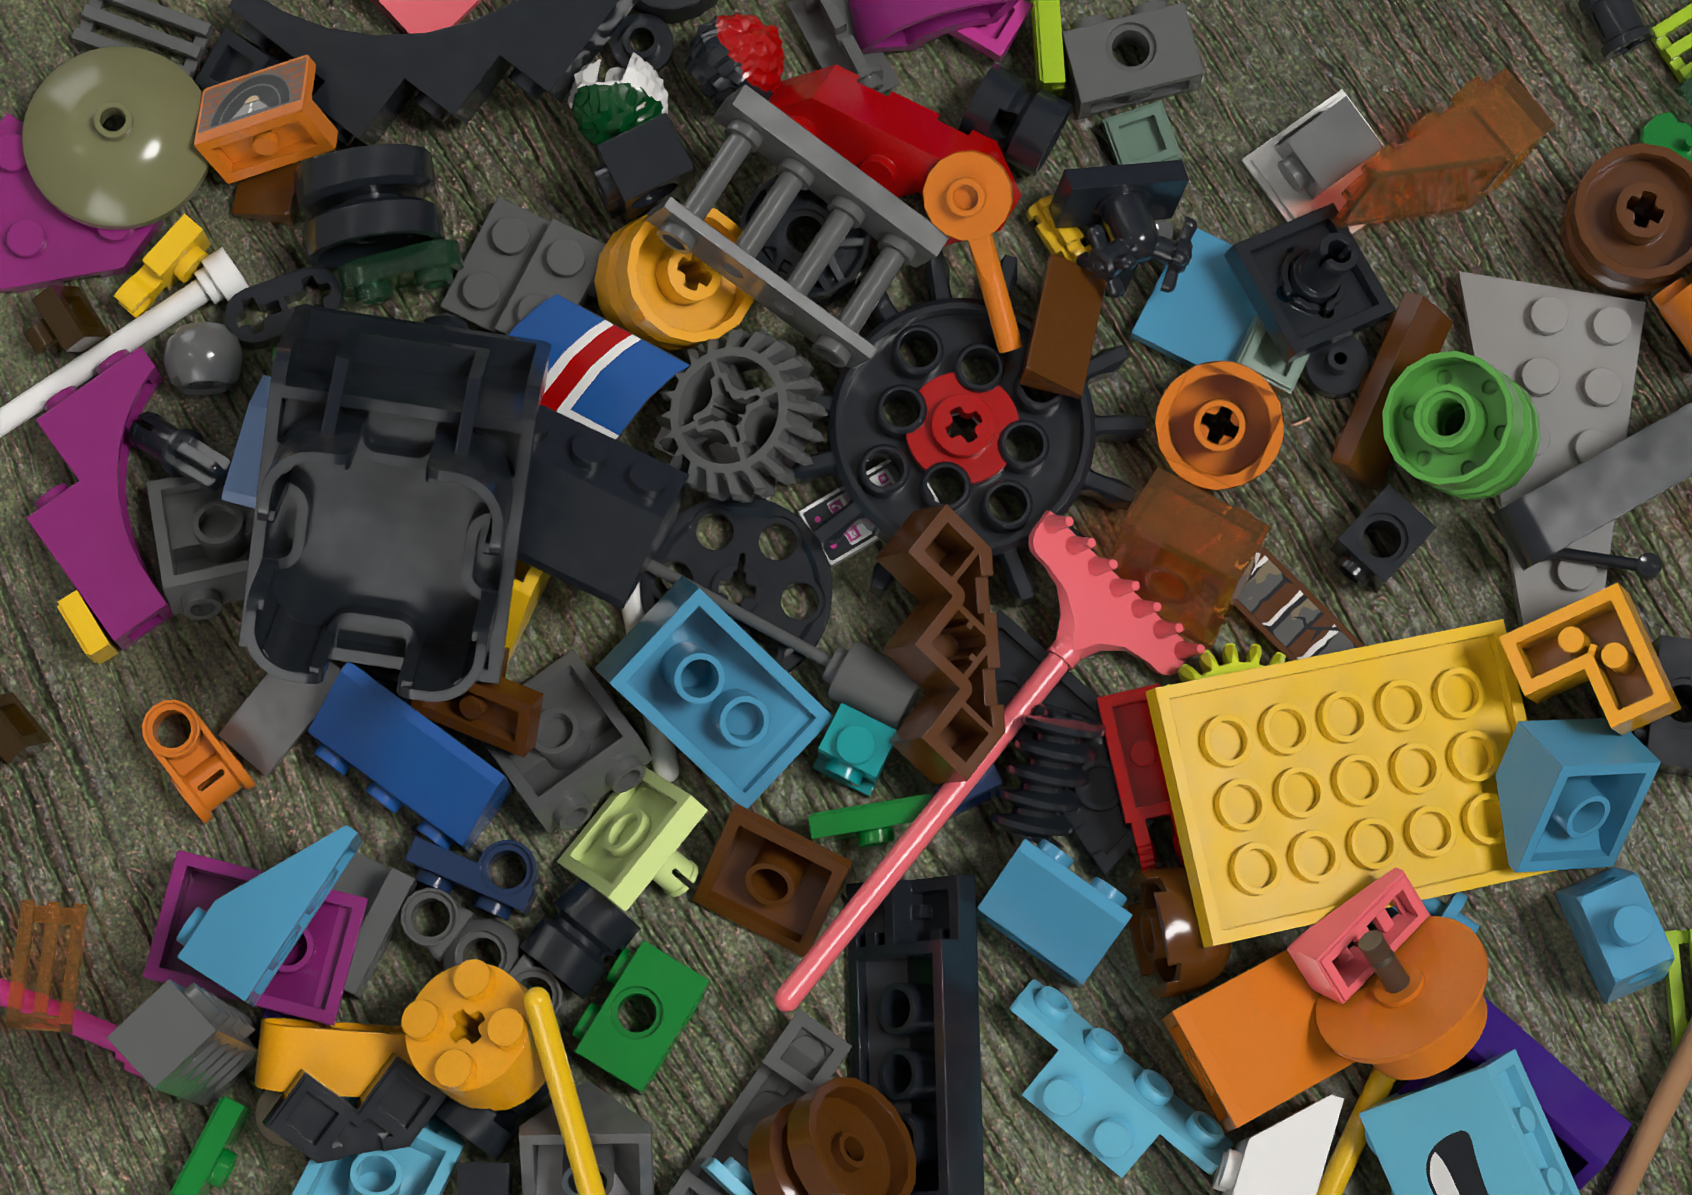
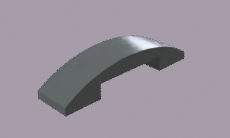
M799 1009L763 1059L761 1066L668 1195H729L700 1165L708 1157L716 1158L722 1165L729 1157H732L750 1173L748 1167L749 1139L758 1121L829 1081L851 1050L852 1045Z

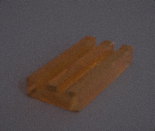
M22 899L6 1013L7 1028L73 1033L88 919L87 904L74 903L73 908H65L61 906V902L48 901L47 906H37L35 900ZM35 922L45 923L33 1014H25L23 1009ZM59 924L71 925L60 1014L59 1016L48 1015Z

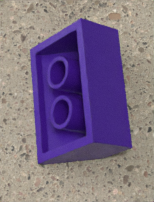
M1484 996L1488 1011L1487 1021L1483 1033L1474 1047L1461 1060L1448 1069L1426 1078L1406 1080L1395 1093L1403 1095L1476 1068L1496 1055L1516 1049L1575 1184L1580 1191L1608 1163L1632 1124Z

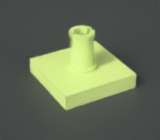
M646 767L643 779L634 788L623 793L613 791L557 860V863L571 875L585 881L625 912L651 880L662 887L664 892L670 897H678L685 893L689 888L672 874V870L682 874L692 883L695 882L698 875V866L692 860H688L677 848L708 811L692 795Z

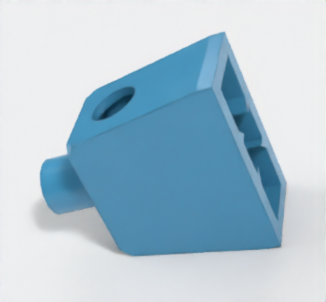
M1612 867L1554 892L1604 1005L1665 979L1675 957L1641 879L1636 872Z

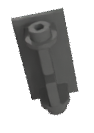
M793 0L787 3L821 69L835 64L859 75V83L882 94L900 86L883 52H861L857 44L848 0Z

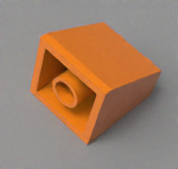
M1287 950L1175 1009L1162 1019L1224 1133L1246 1124L1355 1063V1061L1337 1054L1325 1042L1316 1021V1003L1319 993L1309 986Z

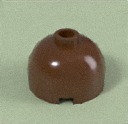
M1157 867L1135 871L1130 879L1129 888L1141 886L1140 903L1128 905V912L1133 915L1129 920L1132 945L1141 975H1155L1159 986L1149 989L1153 997L1163 999L1186 995L1205 988L1221 974L1230 958L1231 942L1207 948L1203 947L1186 868Z

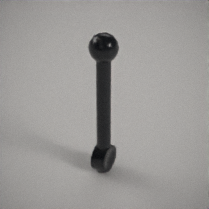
M1563 548L1540 561L1545 562L1552 558L1635 571L1637 576L1645 581L1655 579L1662 568L1660 558L1653 553H1644L1637 559L1571 548Z

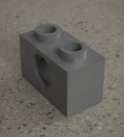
M1165 0L1145 2L1132 8L1130 16L1107 21L1105 15H1092L1070 24V30L1062 32L1065 74L1078 119L1199 89L1204 72L1184 2L1167 6ZM1123 44L1135 45L1144 53L1146 60L1138 66L1128 67L1119 63L1112 51Z

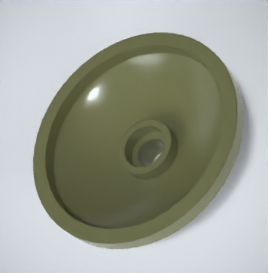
M126 46L104 47L90 50L69 59L57 67L41 83L33 95L25 115L22 137L23 152L34 183L53 207L67 217L87 226L106 230H129L148 226L163 220L179 210L191 199L204 181L210 167V163L194 146L202 97L201 90L194 80L174 62L152 51ZM111 116H120L126 120L124 126L118 131L104 129L103 123Z

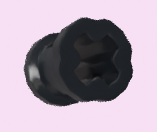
M1579 0L1577 3L1581 12L1590 14L1604 43L1600 51L1605 60L1629 53L1644 45L1656 35L1651 25H1644L1632 0Z

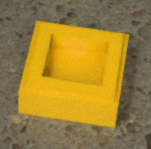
M78 590L57 601L59 603L57 608L86 656L94 663L102 664L119 654L101 622Z

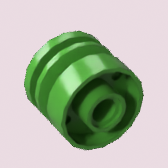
M1459 351L1429 354L1408 366L1390 387L1382 411L1384 439L1394 460L1418 480L1431 485L1444 494L1467 501L1494 498L1516 486L1533 466L1541 442L1539 413L1528 392L1509 376L1503 374L1482 358Z

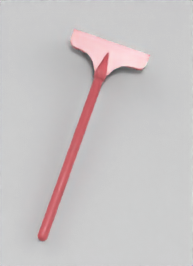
M1046 510L1029 535L1028 545L1030 552L1044 566L1057 587L1061 613L1056 640L1046 650V657L1004 708V735L968 781L944 783L779 987L774 996V1003L782 1012L793 1011L800 1005L1023 727V716L1032 715L1067 670L1071 671L1080 660L1099 651H1125L1144 662L1155 673L1170 676L1176 674L1188 658L1204 653V645L1186 642L1178 635V633L1183 631L1181 623L1164 621L1156 613L1162 608L1159 602L1142 600L1134 592L1140 588L1138 581L1121 579L1112 571L1118 567L1116 560L1099 558L1091 550L1096 545L1095 539L1076 536L1068 528L1074 523L1072 517L1055 515L1050 510Z

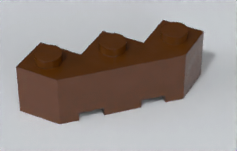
M947 504L913 511L875 558L920 601L882 650L926 692V695L889 742L933 784L968 781L1005 733L1003 704H997L995 668H1001L996 612L990 613L988 576H993L992 550Z

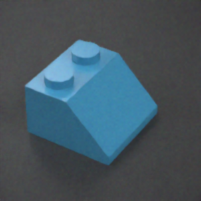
M1607 718L1519 721L1495 774L1509 866L1516 873L1613 867L1661 761L1631 732L1620 735L1613 730Z

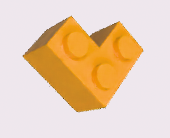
M1615 583L1499 637L1524 696L1536 704L1590 680L1610 727L1620 735H1625L1681 709L1630 594L1619 583Z

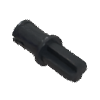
M151 411L142 413L138 417L142 422L154 428L152 431L145 429L136 422L132 423L129 430L131 445L139 451H144L159 460L163 470L169 475L180 478L185 476L209 492H215L219 488L224 489L232 461L205 445L202 436L195 430L188 428L179 429L164 420L159 414Z

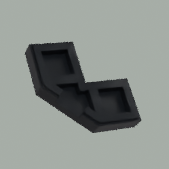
M392 1053L355 1105H352L301 1069L262 1123L315 1162L323 1163L344 1159L345 1156L378 1150L384 1152L410 1147L444 1101L447 1094L422 1077L412 1065L395 1053Z

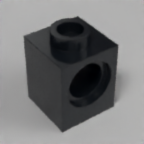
M1389 484L1337 539L1330 550L1339 557L1335 561V565L1350 582L1359 588H1363L1368 584L1374 591L1378 592L1430 537L1437 527ZM1370 529H1380L1387 532L1394 542V554L1386 558L1371 555L1363 543L1364 532Z

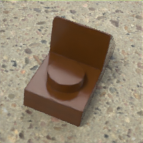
M505 647L499 684L476 681L466 692L453 699L440 702L411 700V707L429 720L525 758L536 746L544 693L505 678L509 648Z

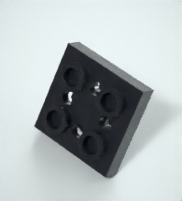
M1334 203L1236 243L1224 255L1286 364L1383 322L1395 311L1394 306ZM1276 290H1281V296L1283 298L1288 297L1289 302L1281 301L1276 295ZM1319 306L1323 307L1322 313L1327 318H1323L1318 314Z

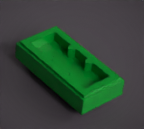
M932 793L811 813V816L808 817L810 839L817 844L857 838L858 848H869L896 842L895 832L907 830L933 797Z
M226 1096L219 1099L169 1195H208L212 1186L219 1190L224 1187L239 1158V1155L232 1152L231 1149L252 1111L251 1108Z

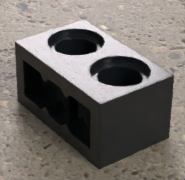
M663 113L597 145L600 166L592 171L598 183L595 185L596 190L611 220L622 215L627 225L639 217L648 215L654 207L669 197H672L680 204H684L696 186L694 166L667 113Z

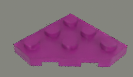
M6 113L0 122V293L7 291L19 293L47 288L50 285H64V281L97 275L103 278L128 273L164 222L161 220L148 226L129 230H106L84 225L62 214L45 199L31 177L23 152L22 137L24 124L9 113Z

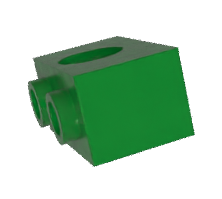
M645 940L642 941L636 952L625 947L606 978L607 981L615 986L602 1008L592 1002L572 1033V1036L581 1041L575 1050L578 1056L642 1095L649 1088L711 986L710 980ZM634 997L647 998L656 1007L657 1014L653 1025L643 1032L628 1031L620 1022L622 1006L626 1001Z

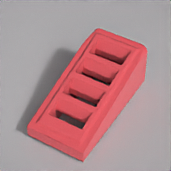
M1394 867L1303 932L1289 945L1287 951L1313 990L1343 1005L1374 973L1373 968L1358 946L1360 938L1369 932L1367 925L1372 921L1376 930L1382 933L1390 948L1395 952L1430 914L1405 872ZM1391 901L1398 911V914L1393 918H1390L1385 909ZM1353 941L1355 945L1348 949L1347 946Z

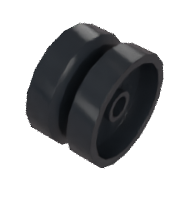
M378 144L353 147L314 158L295 169L293 178L298 208L314 216L304 224L302 231L307 263L312 266L329 270H358L381 267L424 256L443 246L445 233L441 209L433 202L424 199L434 191L436 185L432 155L424 147L409 144Z

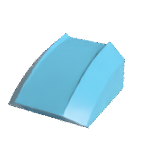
M343 1096L352 1105H355L360 1098ZM431 1117L410 1147L384 1152L378 1150L345 1156L344 1159L317 1163L310 1159L292 1195H443L466 1143L447 1123Z

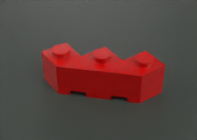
M835 64L783 80L768 100L898 198L920 192L924 200L923 189L928 174L941 159L957 151L971 150L992 156L1005 168L1012 182L1013 203L1008 217L1022 196L997 141L974 130L967 135L938 121L939 113L893 91L889 96L877 92L859 83V75ZM1007 219L1002 223V225H1001L995 232L1001 231V229H1002V227L1004 226V224H1005V222L1007 221ZM949 237L945 246L961 242L962 240Z

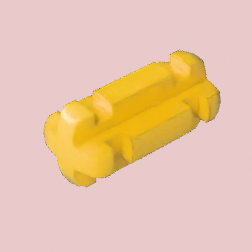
M1054 195L1039 199L1026 211L1027 219L1029 221L1036 220L1038 225L1034 229L1051 254L1059 255L1076 263L1077 257L1083 252H1090L1092 247L1090 245L1083 246L1081 241L1084 239V235L1078 227L1055 228L1049 211Z

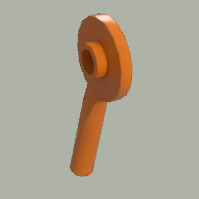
M975 150L957 151L941 159L929 172L923 189L924 208L932 224L945 235L962 241L968 240L998 352L1012 351L1023 347L992 236V233L1008 218L1013 203L1012 182L1005 168L992 156Z

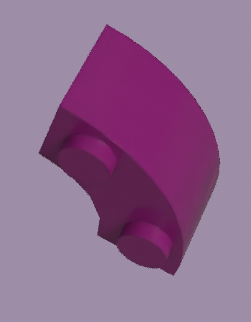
M848 0L857 44L861 52L874 53L917 50L928 41L946 33L971 26L997 23L1019 0Z

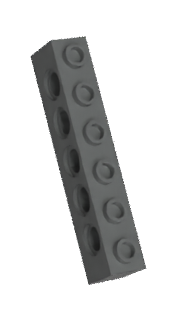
M169 979L120 1024L107 1039L154 1089L209 1108L257 1063L258 1045L255 1041L260 1036V1029L237 1005L234 1007L229 1001L226 1002L221 997L218 998L214 993H209L203 987L200 989L194 982L188 988H185Z

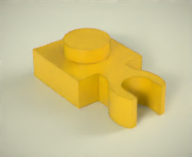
M184 213L142 259L144 265L139 271L131 276L115 293L114 297L119 301L118 303L137 318L151 307L165 287L170 290L178 280H181L183 283L191 280L195 276L194 272L204 266L201 261L209 256L205 251L211 246V242L204 230Z

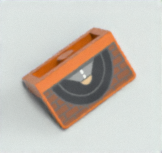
M304 55L208 87L202 92L194 146L227 184L336 149L338 130L312 100L316 64L309 55Z

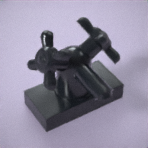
M1182 160L1064 169L1049 206L1055 228L1093 225L1088 230V239L1093 249L1090 252L1081 253L1076 259V264L1085 269L1090 268L1095 276L1105 280L1106 289L1110 296L1117 298L1124 295L1138 264L1147 262L1150 259L1168 265L1160 291L1170 293L1176 288L1178 275L1184 272L1186 266L1191 262L1193 249L1191 239L1197 230V222L1193 218L1186 216L1177 241L1160 236L1155 220L1173 217L1187 186L1189 178ZM1101 224H1103V226H1104V228H1105V231H1106L1107 236H1108L1109 241H1110L1109 244H1107L1105 232H1104V230L1102 229V227L1100 226Z

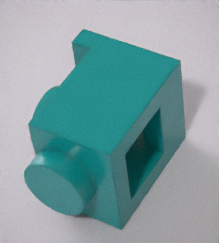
M841 703L818 748V757L812 769L870 797L895 748L889 741L897 730Z

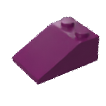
M177 850L143 977L160 984H164L170 979L185 988H188L194 982L200 989L203 987L209 993H214L218 998L221 997L224 1000L251 1006L177 958L184 945L176 941V938L197 907L208 912L215 900L264 872ZM332 889L254 1007L335 1026L369 899Z

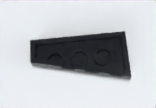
M999 609L996 615L1001 668H995L997 704H1003L1005 708L1046 657L1047 651ZM1067 670L1041 703L1065 708L1101 723L1096 702L1098 696L1069 670ZM1040 704L1032 715H1043L1045 708ZM1024 724L1012 741L1015 743V740H1033L1036 738L1037 733ZM1102 736L1100 738H1083L1097 750L1098 755L1093 762L1076 763L1089 774L1090 779L1088 785L1084 787H1067L1081 799L1082 803L1077 811L1061 813L1072 822L1074 833L1105 877L1134 845L1130 824L1125 825L1105 736ZM1020 751V753L1028 763L1029 757H1027ZM1157 818L1146 820L1147 828H1149Z

